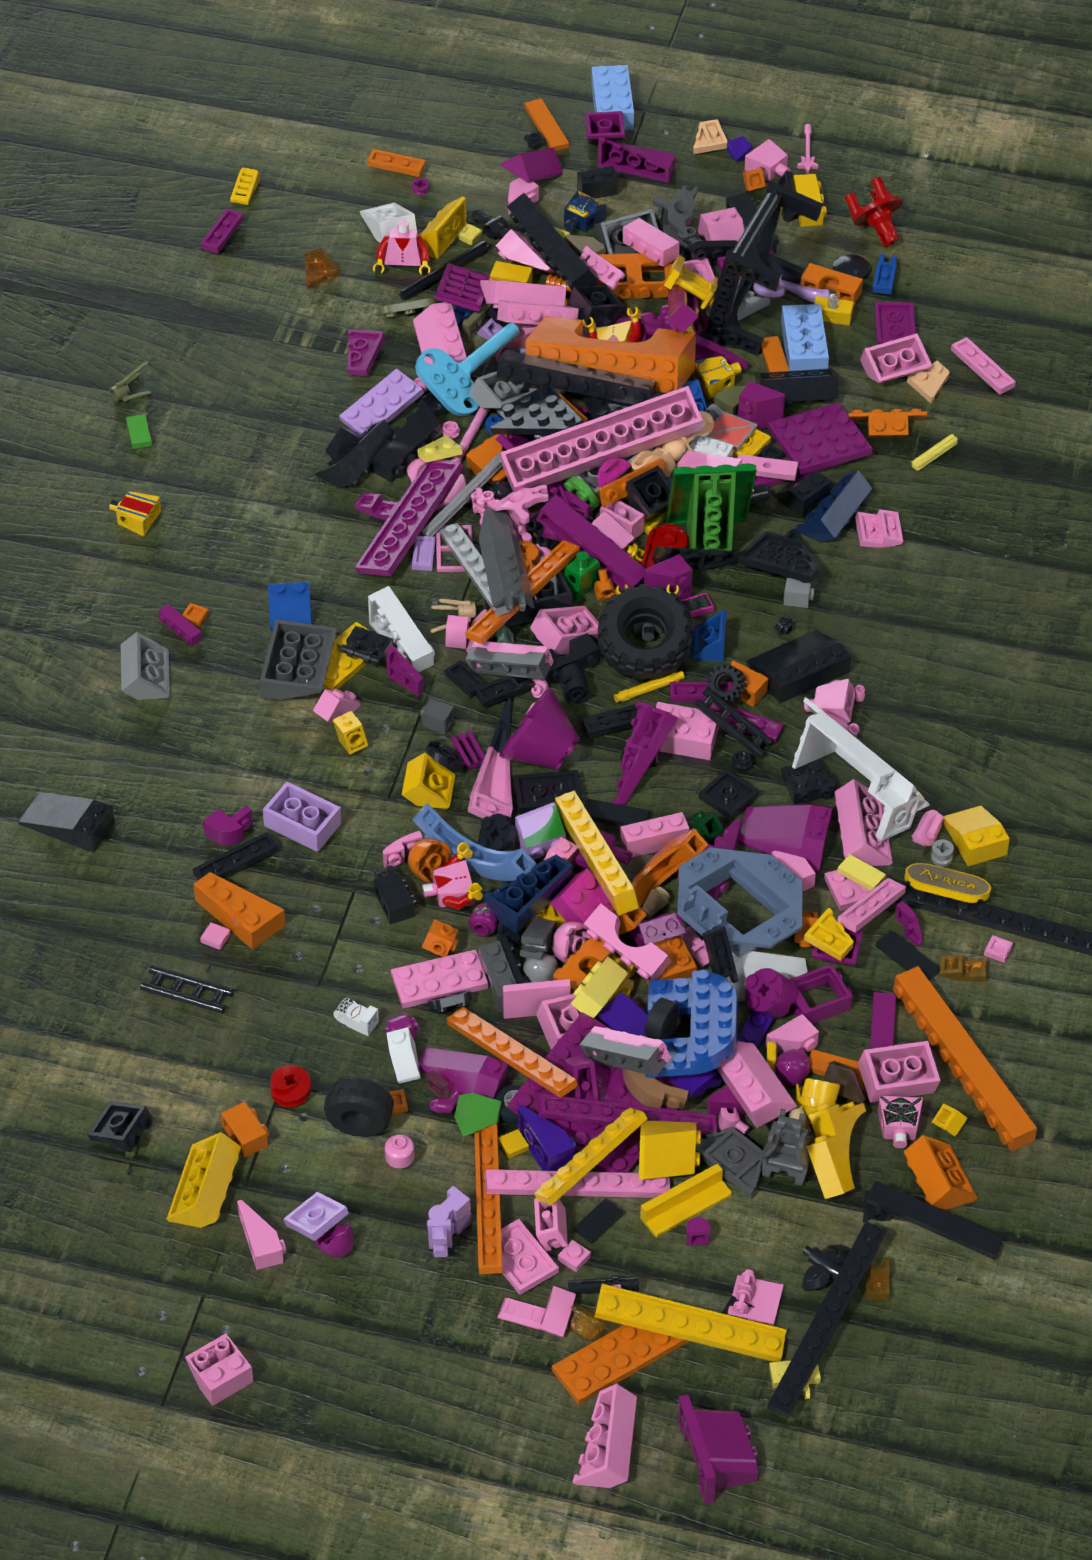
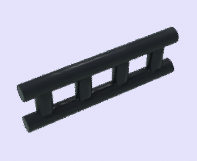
M706 687L702 692L707 697L705 701L702 702L698 699L693 706L760 758L764 751L759 747L762 743L768 746L772 739ZM713 703L723 710L720 716L710 708ZM729 717L739 723L737 729L727 722ZM745 730H748L756 737L753 742L743 735Z
M151 965L149 968V973L154 974L151 982H142L140 985V990L221 1014L225 1011V1005L220 1004L224 995L232 997L234 993L233 988ZM163 977L174 980L170 989L159 986ZM183 983L195 986L191 995L179 992ZM204 989L215 992L212 1001L199 998Z

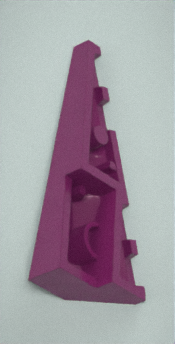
M637 701L635 705L638 711L636 719H632L631 722L634 728L631 738L627 739L621 764L623 774L621 780L617 781L616 786L619 790L616 800L612 801L614 804L624 805L679 719L667 711L654 708L640 701Z

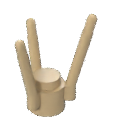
M440 599L441 603L454 605L431 606L432 609L458 610V616L469 617V623H471V618L476 617L475 602ZM447 624L431 629L430 632L435 633L445 630Z

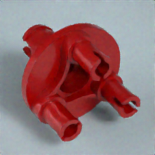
M880 176L871 180L874 188L869 192L873 198L872 203L861 207L854 192L846 195L844 199L851 211L849 214L854 225L864 226L869 224V226L876 230L882 245L889 247L896 243L895 240H899V235H897L892 218L893 212L902 205V200L899 196H892L890 191H887Z

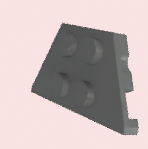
M734 1127L723 1129L718 1133L706 1134L705 1138L700 1139V1144H696L695 1152H700V1158L711 1167L718 1163L723 1169L722 1176L749 1198H752L762 1172L761 1156L763 1150Z

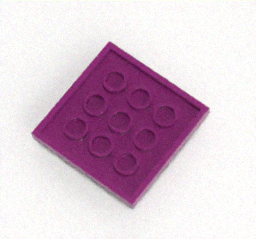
M840 402L768 422V430L789 460L798 462L797 472L799 475L872 455V447L852 419L848 418V414Z

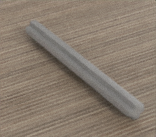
M500 453L422 529L423 536H433L471 498L475 488H481L502 467Z

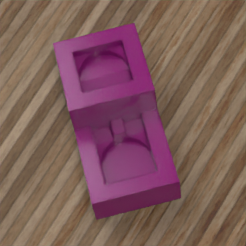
M363 492L354 506L355 509L367 515L387 520L398 502L384 501L380 494Z

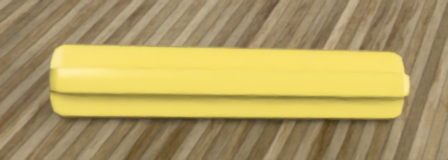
M950 434L912 461V468L919 471L955 446L958 438Z

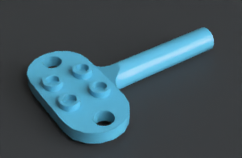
M508 323L460 363L454 361L443 350L437 348L425 350L416 361V373L448 411L457 416H468L474 413L479 406L469 395L474 385L470 374L516 338L520 331L514 323ZM424 357H430L433 360V364L426 363ZM464 400L471 402L472 408H467L464 405Z

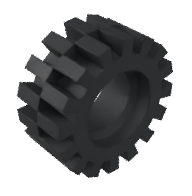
M721 664L720 668L716 666L714 673L710 671L711 678L707 677L706 681L709 684H706V687L728 704L730 702L736 703L737 698L739 700L743 698L740 695L741 693H746L744 687H747V683L744 681L747 679L743 676L742 671L730 664L726 666ZM732 677L733 687L729 691L723 692L720 689L722 679Z

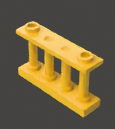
M678 255L669 269L664 286L671 290L673 285H679L702 299L700 308L704 309L706 305L710 306L714 301L715 296L713 294L718 286L716 284L718 278L714 276L711 282L707 281L686 268L684 264L685 258Z

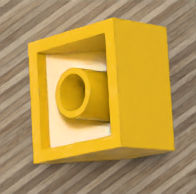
M423 753L407 763L402 796L416 806L423 807L429 804L433 808L447 809L451 803L455 774L440 765L427 753Z

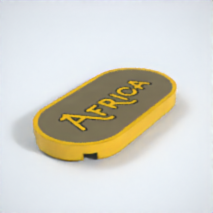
M926 863L911 864L905 871V881H909L913 888L968 903L978 902V899L985 901L990 896V884L975 875Z

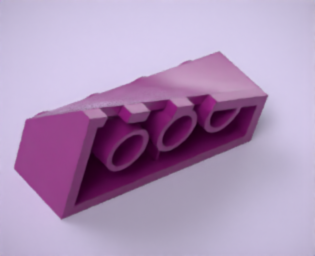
M602 137L598 139L599 168L613 166L617 172L669 183L675 170V154L611 141Z

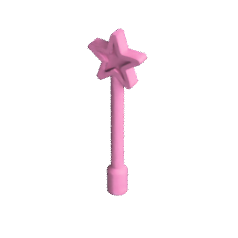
M806 124L804 126L806 158L801 157V163H798L797 168L805 169L806 173H809L811 169H818V164L814 162L815 157L810 158L812 126Z

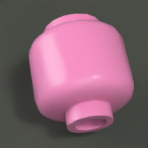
M401 1134L388 1138L384 1148L386 1162L391 1167L398 1169L411 1165L415 1155L413 1141L408 1136Z

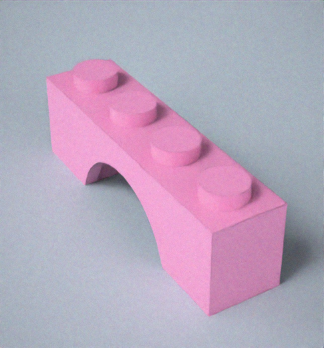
M499 300L497 320L538 325L545 316L578 319L579 309L563 305H537Z
M600 903L584 922L587 928L586 933L593 940L600 939L604 942L603 947L610 953L617 952L621 956L619 959L628 967L631 965L635 966L638 969L636 972L645 980L648 978L657 980L672 962L669 956L653 943L642 947H630L622 943L619 939L621 922L618 916Z

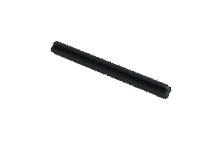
M486 241L478 243L400 290L399 296L402 300L410 298L441 279L448 263L461 267L489 249V245Z

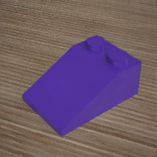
M522 1105L518 1107V1129L528 1143L529 1151L542 1171H558V1169L573 1159L577 1147L572 1137H568L562 1128L545 1118L539 1117L538 1114Z

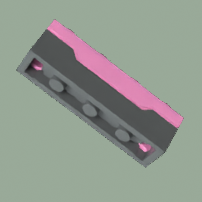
M474 641L473 647H471L465 658L469 668L474 673L545 679L554 662L548 647L488 641L483 645Z
M594 1026L591 1032L579 1044L585 1056L595 1063L657 1076L666 1065V1062L671 1059L667 1046L662 1040Z

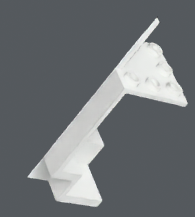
M805 697L804 703L814 715L809 716L805 722L806 726L800 737V744L794 755L795 759L792 767L796 769L836 752L871 781L868 792L884 804V814L876 837L883 841L909 829L915 813L930 806V804L924 800V797L916 790L912 783Z

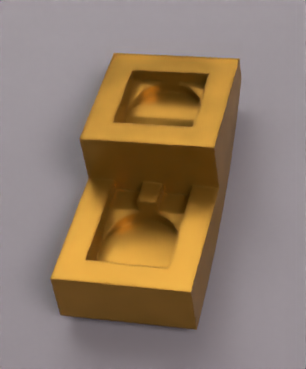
M963 955L941 956L940 975L941 977L960 981H987L986 958L964 960Z

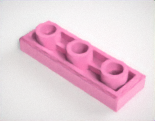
M739 455L738 459H742V464L756 465V476L793 481L796 479L798 462Z

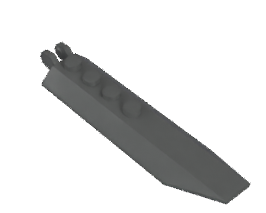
M485 508L479 543L492 605L496 607L503 602L506 605L507 611H512L513 604H518L520 611H525L526 603L531 608H534L520 541L506 510L495 511L492 508Z

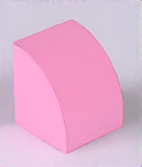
M448 615L446 647L466 649L468 638H466L465 632L469 629V617Z

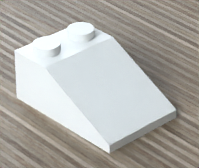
M396 203L360 211L362 218L378 242H381L384 236L390 235L391 229H398L399 221H407L409 223V230H417L415 214Z

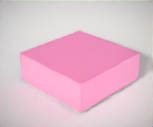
M211 922L200 938L201 943L221 950L231 935L230 929Z
M992 935L984 951V956L1005 963L1013 947V942Z

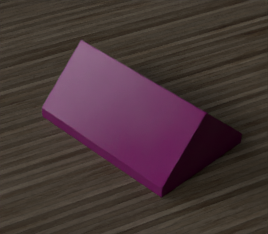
M554 147L519 154L501 162L500 165L526 182L562 175V169Z

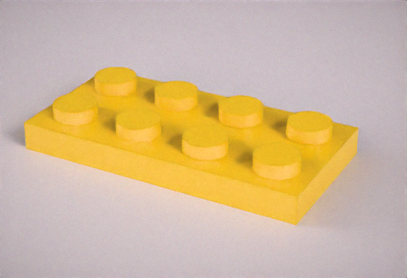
M355 622L334 640L323 686L324 690L339 689L367 665L362 659L350 658L345 653L340 652L341 645H347L346 639L355 626L367 629L361 624Z

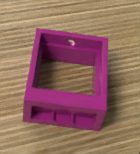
M832 964L791 978L797 988L796 1001L790 1006L796 1017L803 1014L813 1024L851 1010L852 991L849 987L846 988L841 973L836 971ZM828 983L837 999L810 1008L801 993Z

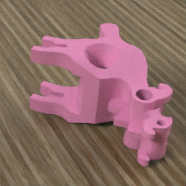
M547 485L522 488L510 493L501 500L495 499L492 491L482 492L481 488H475V492L471 494L473 512L475 514L481 513L480 525H482L485 508H492L495 511L506 510L519 540L533 542L531 534L528 533L530 531L526 527V523L537 512H528V508L536 503L549 501L548 494H546L548 493Z

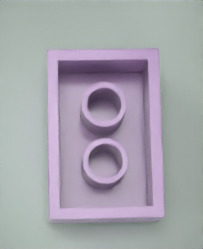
M286 782L263 809L265 827L317 852L342 824L341 807L289 782Z

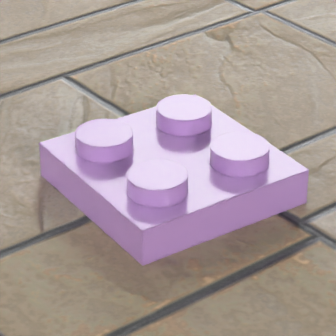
M316 1192L283 1220L287 1227L316 1241L335 1224L339 1223L349 1212L346 1206Z

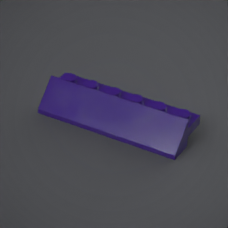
M624 993L619 994L597 1014L613 1030L646 1037L644 1030L648 1012L640 1007V1003L637 1000L628 998ZM671 1035L669 1039H674L676 1037ZM716 1069L694 1075L666 1076L680 1089L687 1090L689 1097L701 1096L706 1088L718 1087L723 1081L722 1077L717 1074Z

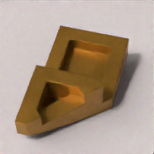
M885 1257L878 1266L868 1268V1276L865 1278V1300L889 1301V1257Z

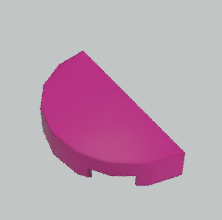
M618 457L605 461L597 475L599 488L615 481L631 464L627 460Z

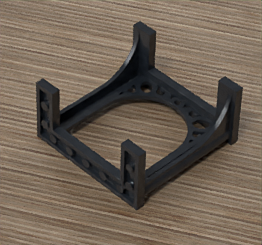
M772 181L768 183L763 201L733 251L728 250L725 256L706 328L707 332L720 335V340L756 356L759 355L764 338L741 329L738 322V309L753 283L775 292L779 287L781 279L799 285L804 268L770 254L782 207L817 222L823 203Z

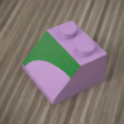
M554 802L515 817V845L518 849L523 848L533 860L547 855L548 850L561 837L566 839V833Z

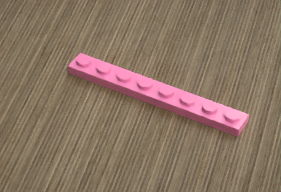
M486 1169V1194L534 1195L541 1185L552 1178L557 1171ZM588 1172L562 1196L655 1198L670 1190L669 1177L642 1180L639 1179V1173Z

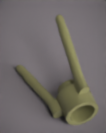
M148 361L138 366L123 380L109 389L111 396L116 402L122 400L125 403L131 399L151 394V391H146L128 396V393H130L128 384L140 376L138 372L148 364Z

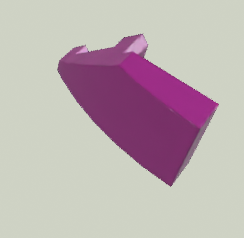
M901 901L896 905L895 920L905 927V937L919 947L923 940L917 916L906 903Z

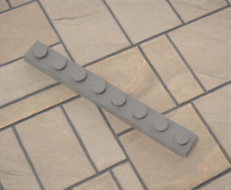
M458 523L451 524L439 530L442 539L498 617L510 612L506 610V605L503 602L493 607L483 558Z

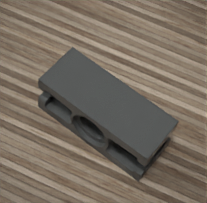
M535 917L522 935L521 943L525 945L520 950V956L542 960L552 945L554 935H551L556 927V921Z

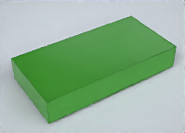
M146 415L126 417L132 449L152 446Z

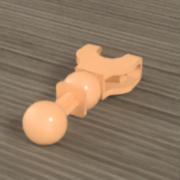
M699 411L703 419L702 430L664 443L662 448L657 447L652 451H641L631 462L633 471L661 458L664 459L666 475L671 478V472L676 467L675 462L680 461L687 450L692 451L689 443L696 436L703 437L712 432L714 428L713 417L705 411Z

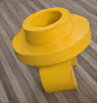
M635 543L632 546L628 545L625 551L641 564L643 560L641 557L645 551L638 548V545Z

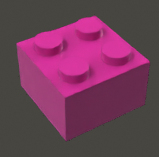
M588 869L577 874L550 902L566 922L584 923L600 903L607 909L612 906L597 879Z

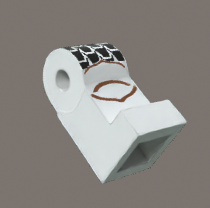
M349 998L343 999L334 1011V1017L339 1022L366 1036H369L379 1023L377 1008L372 1006L366 1008Z

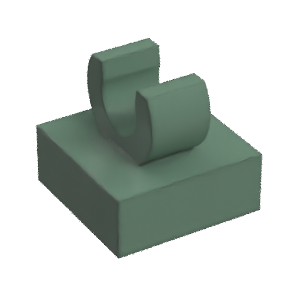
M505 625L500 627L491 636L494 642L515 644L514 634Z

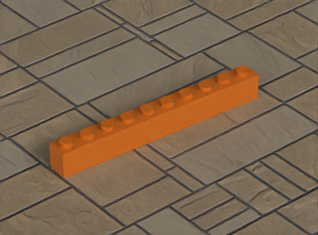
M919 966L896 975L893 986L894 994L903 1001L907 1012L916 1019L919 1029L924 1030L927 1034L930 1044L937 1048L943 1062L948 1063L953 1076L961 1081L966 1094L971 1095L974 1099L977 1109L980 1112L982 1111L987 1117L990 1127L995 1128L1001 1142L1007 1145L1011 1152L1034 1142L1037 1127Z

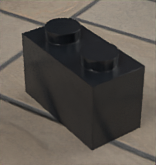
M607 166L577 172V190L594 199L617 195L618 176L614 167Z

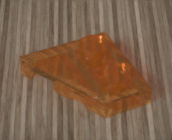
M322 248L304 254L307 288L340 275V269Z

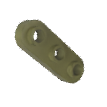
M435 298L386 305L381 306L380 311L381 314H385L386 318L397 316L396 312L404 311V315L416 313L415 309L422 308L424 311L431 304H436L437 300Z

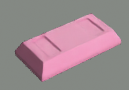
M505 1298L497 1318L539 1330L546 1308Z

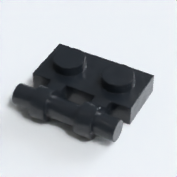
M355 626L346 639L347 645H341L340 652L345 653L350 658L362 659L367 664L374 663L379 665L381 657L384 658L386 656V649L393 645V638Z

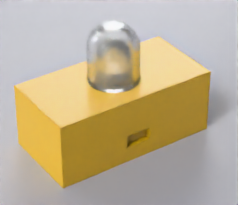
M831 294L829 297L816 296L814 304L821 305L823 322L850 326L854 301L841 300L837 294Z

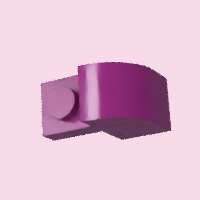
M245 805L232 817H229L217 809L203 820L204 835L215 843L225 846L242 842L244 840L243 831L249 829L253 824L252 810Z

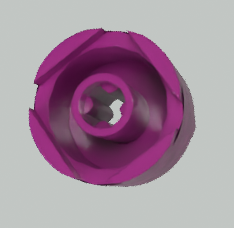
M763 968L746 978L745 998L749 1008L764 1015L779 1018L786 1015L790 1011L789 1007L791 1004L795 1003L797 988L794 981L788 976L771 968Z

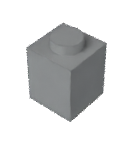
M787 578L783 605L808 608L809 600L814 598L815 588H811V583H803L797 579Z

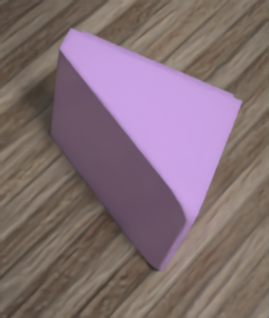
M491 318L477 334L489 340L503 327Z

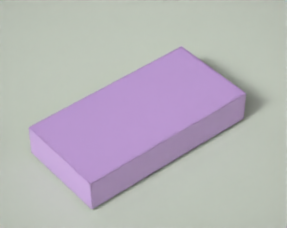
M417 536L414 543L412 570L432 571L436 537Z

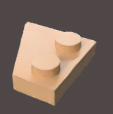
M718 119L700 122L696 142L693 146L694 154L727 148L728 141Z
M939 361L932 363V368L907 376V383L927 401L932 403L937 392L941 391L943 384L948 380L950 371Z

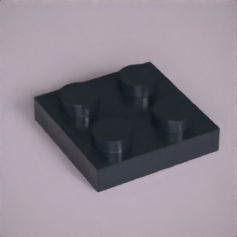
M728 769L724 770L699 792V799L730 820L759 796L758 789Z

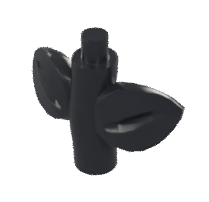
M832 1244L827 1246L823 1252L819 1248L812 1249L807 1245L802 1253L809 1257L808 1261L813 1265L808 1268L804 1275L803 1290H818L827 1286L831 1279L834 1280L849 1253V1249L842 1244Z

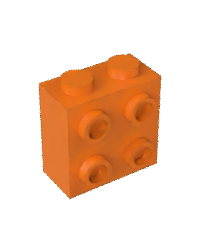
M681 935L653 943L666 953L672 961L657 980L692 978V971H697V966ZM648 978V979L646 980L648 986H649V981H652L650 978Z

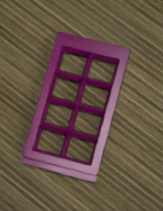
M448 263L438 286L435 299L479 312L484 300L480 281L490 280V276Z

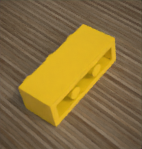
M816 174L793 175L797 193L824 204L823 194H820L821 183L817 181ZM822 206L817 222L798 214L800 227L823 225V218L827 215L826 206Z

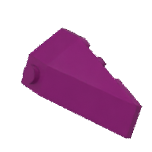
M737 818L725 830L723 837L718 836L715 839L714 846L709 844L704 851L710 847L736 850L741 831V820ZM729 879L706 893L717 900L721 893L724 894L727 891Z
M426 1048L418 1061L420 1070L435 1081L443 1083L451 1093L454 1091L459 1092L461 1095L475 1093L495 1099L498 1092L505 1087L508 1081V1064L489 1056Z

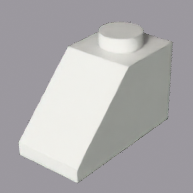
M409 1028L388 1032L389 1052L398 1083L401 1084L420 1079L415 1041Z

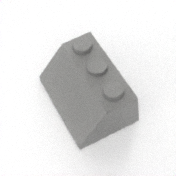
M497 371L478 377L469 395L480 408H502L504 405L510 404L522 396L537 390L539 386L497 377Z
M138 632L121 644V691L137 700L168 698L170 696L168 649Z

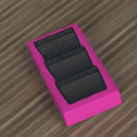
M707 593L681 600L690 611L691 618L714 612V606Z

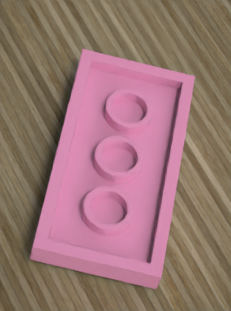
M476 950L391 969V976L402 1009L425 1004L432 998L460 991L470 990L471 992L488 989V982Z

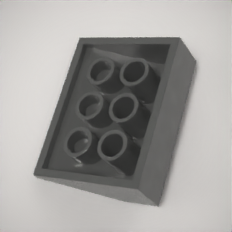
M275 619L260 678V697L284 700L321 693L337 628Z

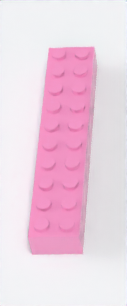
M686 386L500 452L501 463L513 492L522 488L549 485L602 466L610 458L618 457L622 459L702 430L703 419L689 387Z

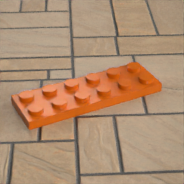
M623 1325L552 1365V1372L575 1402L580 1405L599 1394V1391L617 1384L690 1341Z

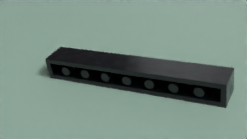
M525 193L521 194L507 206L511 212L509 214L510 218L523 233L526 232V237L539 252L542 251L541 254L546 261L551 260L549 264L555 271L559 269L558 275L563 281L567 279L565 283L571 290H573L574 286L593 285L598 281L587 265Z
M505 350L498 358L497 377L632 405L647 401L655 396L656 381L508 350Z

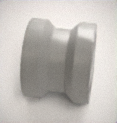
M945 839L934 842L931 861L939 867L950 865L953 860V844Z

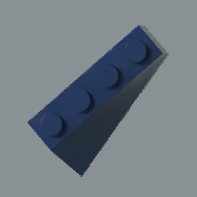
M859 470L846 474L829 491L830 495L818 503L819 508L807 514L805 517L807 521L804 524H798L794 528L795 531L819 542L835 540L840 535V530L849 523V518L859 510V505L868 498L872 487Z
M555 854L534 866L532 871L518 875L517 879L509 884L504 883L499 886V890L485 894L484 899L499 922L518 934L572 880L573 865Z

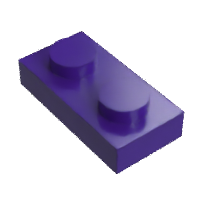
M752 1010L738 1040L740 1042L754 1043L759 1050L773 1024V1017Z

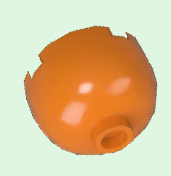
M421 839L412 846L408 856V865L415 876L430 882L433 880V871L448 861L451 850L447 844L438 839Z

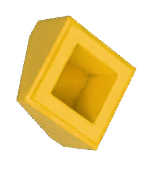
M943 1103L932 1123L949 1134L956 1136L967 1117L958 1110Z

